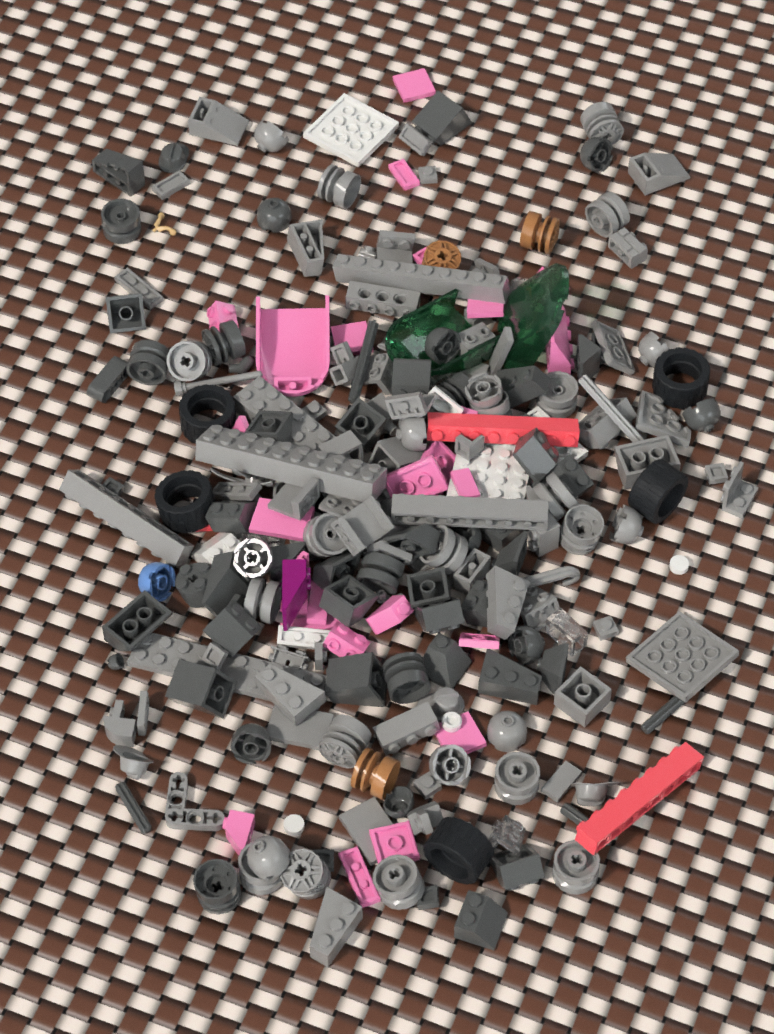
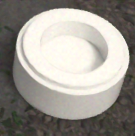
M675 555L670 560L669 568L674 574H685L689 569V560L683 555Z
M456 712L445 713L442 716V728L447 732H457L462 726L461 716Z
M296 814L287 816L284 820L285 832L290 836L300 835L304 831L303 818Z

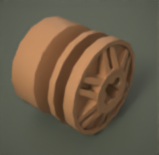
M529 211L522 227L520 247L532 250L536 243H538V252H542L544 249L546 254H551L558 240L560 219L554 217L551 222V216H547L544 222H542V214Z
M438 240L427 246L421 265L459 269L461 253L453 243Z
M367 747L355 764L351 778V787L355 789L360 788V791L366 792L371 786L370 795L384 801L386 794L391 793L397 781L401 767L400 760L387 755L381 761V753L378 751L374 753L373 749Z

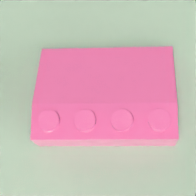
M545 286L543 330L548 373L561 371L571 374V369H574V358H570V355H573V346L569 344V341H571V330H567V327L570 326L569 316H566L564 306L550 286Z

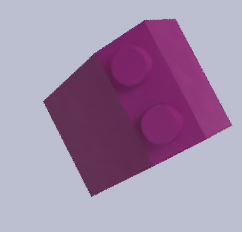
M306 559L282 560L283 631H288L307 599V590H311V568L307 567Z

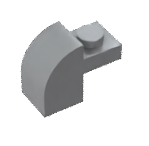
M345 341L330 348L337 364L329 369L335 386L354 378L359 356H353L348 342Z
M116 699L114 707L110 708L109 716L103 717L106 736L116 745L134 747L137 733L136 719L124 718V700Z
M435 801L417 807L407 814L414 835L423 832L425 835L433 833V828L443 819L439 804Z

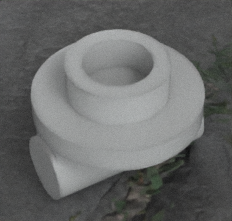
M365 245V248H360L359 257L377 259L374 247Z

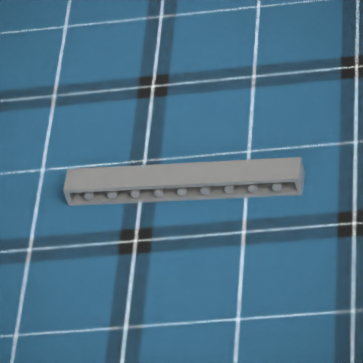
M338 254L332 266L336 282L350 283V281L426 294L506 304L511 291L508 276L344 254Z

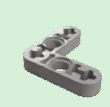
M182 772L173 773L170 776L165 811L166 825L171 829L219 831L223 829L225 815L220 810L186 808L187 776ZM178 780L182 781L180 783V790H177L176 783ZM174 797L182 798V802L179 804H173L171 800ZM173 816H177L176 821H172ZM192 816H199L201 818L198 823H191L189 820ZM215 818L219 819L217 823H213Z

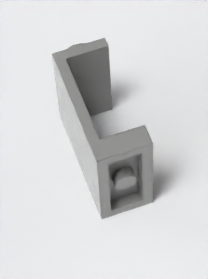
M371 495L357 507L334 521L331 527L354 557L392 530L394 525L391 518L381 509L379 501Z

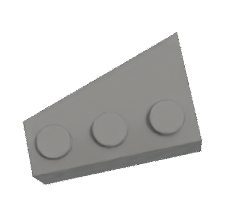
M323 219L289 224L287 241L304 277L321 275L324 263Z
M494 566L486 573V580L488 582V590L486 591V597H488L487 632L506 640L515 632L530 582L500 567Z
M270 663L255 675L256 686L295 726L326 702L324 690Z
M326 887L310 943V957L329 967L363 919V907Z

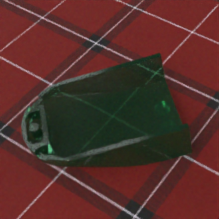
M558 263L548 266L523 282L508 296L506 304H504V317H499L497 331L500 338L504 327H511L514 343L502 366L503 369L533 366L555 333L564 314V310H561L562 305L568 299L569 273L566 266Z
M457 289L440 296L392 323L385 339L386 352L392 362L394 358L431 360L427 356L424 346L426 337L435 328L447 327L460 333L472 327L454 308L458 294ZM501 335L490 339L461 356L457 354L452 361L446 364L442 363L439 365L431 360V376L460 372L484 363L490 359Z

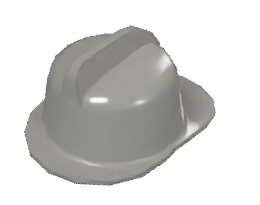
M450 687L439 688L434 693H430L419 700L417 704L419 706L428 701L438 721L442 720V716L447 712L461 714L465 707L463 698Z
M123 745L113 747V750L120 756V769L130 778L138 780L141 775L146 773L149 763H153V760L147 758L143 753L134 748Z
M619 782L597 784L571 783L570 786L575 787L578 805L594 807L603 803L608 787L619 784Z

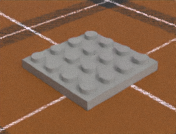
M679 611L627 655L626 662L686 703L739 656V650Z

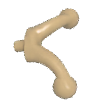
M160 212L158 219L154 223L155 228L152 231L155 233L157 230L159 232L169 230L170 235H176L175 229L168 226H159L161 220L165 217V214Z

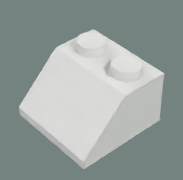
M219 532L191 552L190 556L197 563L205 562L211 568L214 555L235 551L241 542L232 533Z

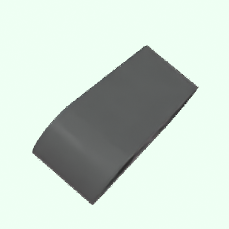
M117 356L112 357L88 386L87 396L101 403H106L129 376L126 371L128 362Z

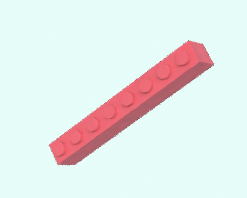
M427 412L426 422L427 441L455 442V438L461 434L471 441L483 435L485 436L484 443L516 445L519 438L537 428L545 434L551 446L578 447L580 430L578 419Z
M687 742L683 743L680 747H674L670 755L667 757L663 756L655 767H649L641 778L637 777L631 783L630 787L627 789L623 788L615 799H609L600 811L597 809L593 812L590 819L587 821L583 820L576 828L575 840L594 856L696 773L701 767L704 756Z

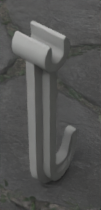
M564 566L523 577V579L529 581L528 588L571 577L562 581L563 586H568L580 579V571L573 566Z

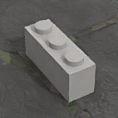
M427 701L374 726L373 730L386 756L398 752L407 745H413L426 736L434 735L440 730V726Z

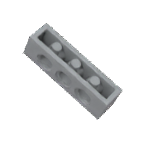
M350 281L345 297L346 309L416 320L421 304V292Z

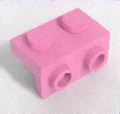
M215 300L212 306L208 308L209 330L214 326L219 331V324L230 319L238 326L235 305Z
M337 621L323 642V647L335 655L343 657L364 653L370 641L363 635L357 634L349 627Z

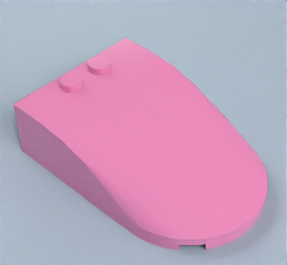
M325 296L326 308L261 309L260 297H256V369L262 372V378L284 396L298 397L309 394L320 387L328 375L330 368L329 296Z

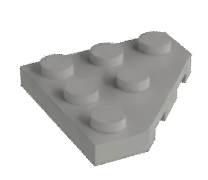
M642 390L639 396L635 429L657 437L669 435L671 442L688 447L691 439V430L687 426H682L679 422L680 418L672 409H667L663 405L664 401L660 396Z

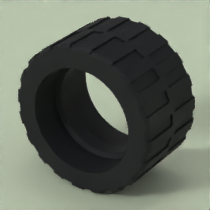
M678 347L663 352L657 358L654 367L653 393L663 399L664 405L672 408L687 409L690 406H696V403L704 400L708 390L710 365L707 359L701 353L689 348ZM673 373H684L693 377L695 381L685 384L677 383L670 380L667 376Z
M213 384L196 386L188 390L180 400L181 430L185 438L195 444L196 439L210 426L221 425L223 428L232 429L236 422L234 398L228 390L221 386ZM203 410H216L223 414L212 421H201L193 417L196 413Z
M658 459L648 465L637 478L629 493L628 505L652 523H660L670 516L681 502L688 487V477L663 459Z
M182 470L172 473L159 483L155 490L154 498L161 520L168 529L176 533H192L203 529L209 524L205 516L211 503L216 502L210 481L205 475L198 471ZM198 497L195 502L189 505L174 506L181 499Z
M456 817L443 818L423 846L425 857L436 870L449 879L463 884H474L494 856V848L487 836L472 824Z

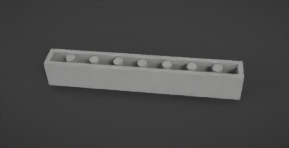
M79 469L67 471L59 488L60 491L65 493L64 496L66 498L77 501L80 507L92 511L95 517L104 519L110 527L122 531V535L137 541V545L149 549L152 555L164 559L169 566L176 568L186 564L193 550V544Z
M392 494L391 520L392 524L422 525L427 523L432 526L443 524L446 527L547 531L549 500Z

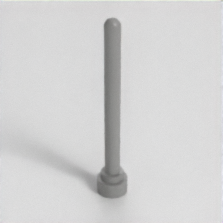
M253 371L190 383L174 381L176 396H180L196 386L203 384L222 385L256 379L259 376L262 377V372Z

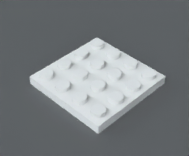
M344 93L303 132V138L359 167L399 127V122Z

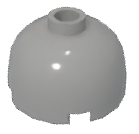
M262 119L254 132L255 141L258 143L257 147L263 152H266V150L269 152L281 150L288 143L289 138H284L282 136L284 132L269 121L264 123L265 119Z
M651 331L640 341L638 351L641 355L639 359L645 366L649 364L651 367H655L657 358L663 352L668 351L669 347L665 343L662 344L658 340L660 337Z
M487 372L474 375L468 380L469 383L467 387L465 386V394L473 407L488 409L496 407L500 403L503 396V387L497 375L493 374L494 376L488 375Z
M409 417L401 420L399 429H396V438L401 441L405 449L410 451L426 450L427 443L423 444V439L427 438L424 417Z
M623 504V508H619L612 523L615 531L614 533L610 532L609 535L611 541L629 544L637 536L641 537L644 526L641 525L642 518L637 510Z
M254 538L245 539L238 544L234 551V566L243 576L250 578L261 577L272 568L274 561L273 551L262 540Z
M509 710L495 714L490 719L487 727L489 743L491 742L498 751L513 752L518 750V747L522 744L524 745L527 738L526 722L522 716Z
M454 744L442 745L436 748L429 759L431 775L439 783L448 786L460 784L459 782L468 777L471 769L470 757L467 756L462 747Z
M270 835L257 838L248 849V865L259 878L268 879L267 877L272 875L277 877L286 869L290 862L288 857L290 849L277 837Z

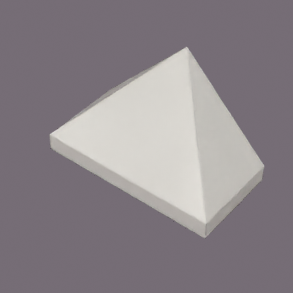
M434 386L428 393H436L437 398L432 407L438 412H463L464 408L437 386Z

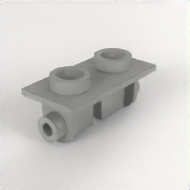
M283 645L270 647L274 653H270L268 661L286 665L288 660L290 661V667L306 671L308 669L306 661H312L305 652L296 650V653L288 651L289 648Z

